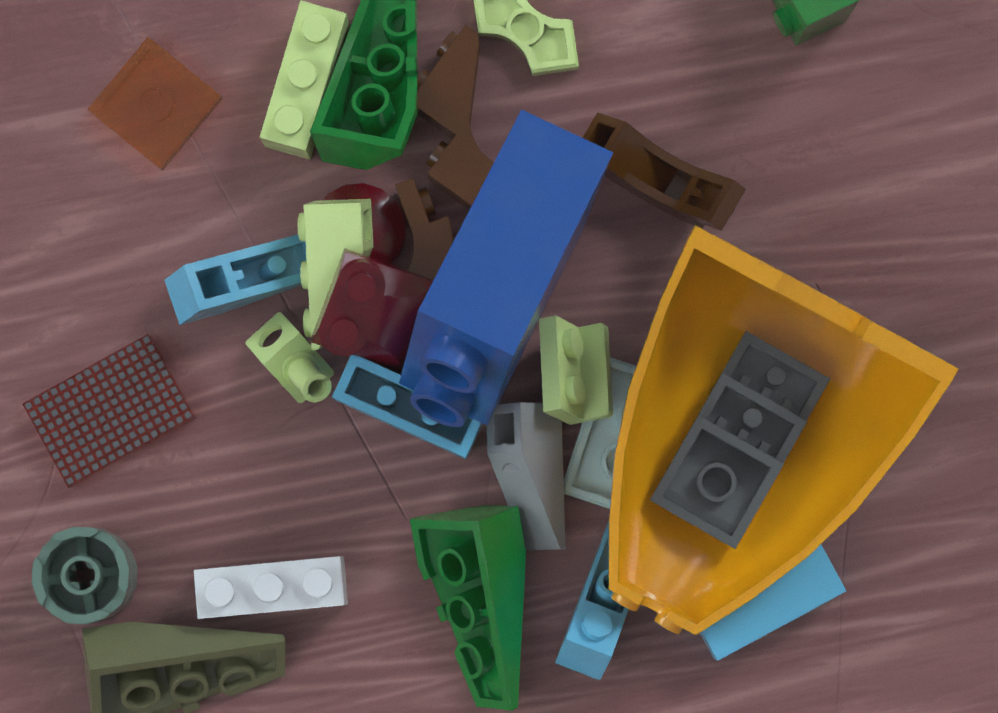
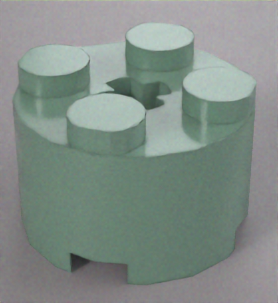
M71 527L57 532L42 547L38 557L35 558L32 568V585L38 602L45 606L53 616L69 624H93L115 617L132 600L137 587L138 567L132 550L123 539L103 528ZM86 562L89 569H94L95 579L90 581L91 586L87 588L85 582H77L76 571L83 570L82 563Z

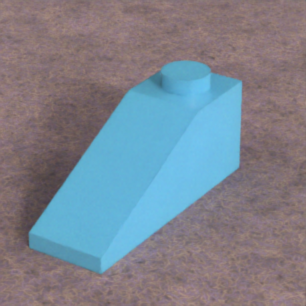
M298 235L183 265L164 280L179 324L183 325L222 314L302 286L300 268L302 261H307L305 241L301 242Z

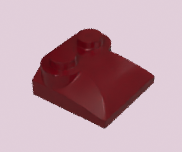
M344 248L311 336V342L325 347L329 352L338 356H360L380 366L402 372L417 312L433 280Z

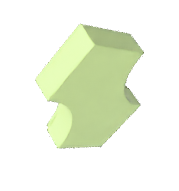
M473 0L478 36L496 37L515 46L527 60L532 76L579 70L572 20L554 19L543 15L533 8L527 0Z

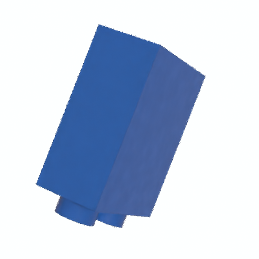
M521 109L417 312L399 384L413 390L410 402L421 414L437 423L450 427L463 426L467 417L488 426L582 234L613 152Z

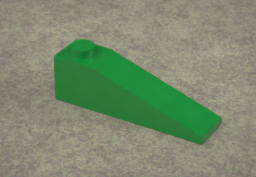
M417 0L360 1L310 130L322 162L368 170L403 154L417 116Z
M480 505L411 518L410 524L418 567L424 581L431 578L442 604L436 607L441 622L449 621L456 637L458 646L454 654L476 707L510 711L518 708L526 549L518 506Z

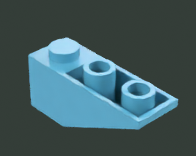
M609 521L555 661L556 664L597 680H601L612 658L629 610L611 598L613 591L609 590Z

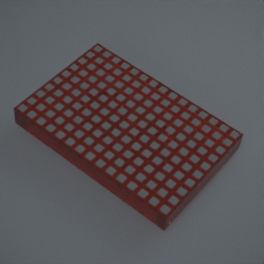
M146 334L22 404L68 488L76 486L196 418L150 334Z

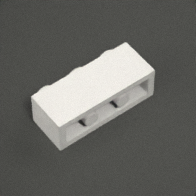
M344 556L194 570L198 619L348 605Z

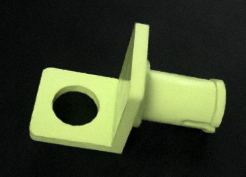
M281 312L275 314L247 339L245 344L298 403H303L305 400L314 403L320 402L330 394L332 388L330 378L334 375L333 369L316 350H312L309 342ZM282 330L280 337L275 343L263 347L265 339L271 333Z

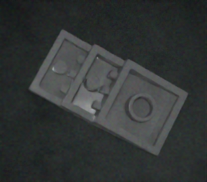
M745 331L650 501L736 549L781 471L784 461L805 427L808 417L829 383L830 378Z

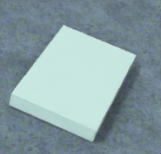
M610 358L613 415L610 418L582 423L564 478L565 495L610 509L614 458L628 387L636 367L614 358Z

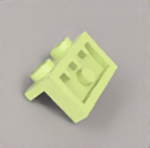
M557 315L540 318L543 412L569 425L610 418L613 415L608 327L603 323L577 327Z

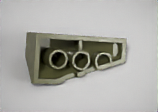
M124 622L82 628L84 667L90 713H170L180 708L183 709L184 713H189L200 709L199 701L221 692L225 695L233 696L285 676L284 634L142 622Z

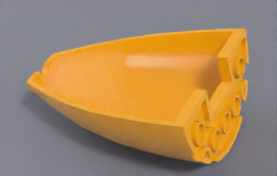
M694 225L660 297L628 387L615 450L609 515V590L613 591L611 598L618 604L637 612L640 605L646 606L657 612L654 621L660 626L676 634H680L685 629L694 635L699 634L749 602L806 559L859 508L916 436L952 382L958 368L783 271ZM747 331L830 378V381L784 461L781 471L738 546L734 549L650 501V498L742 336Z

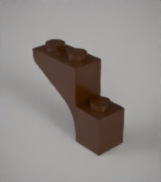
M465 25L458 35L452 31L442 42L436 53L441 59L429 73L424 69L417 76V115L452 139L449 145L441 141L428 158L426 164L431 167L427 173L429 181L470 210L494 162L482 152L471 132L480 46L478 34Z

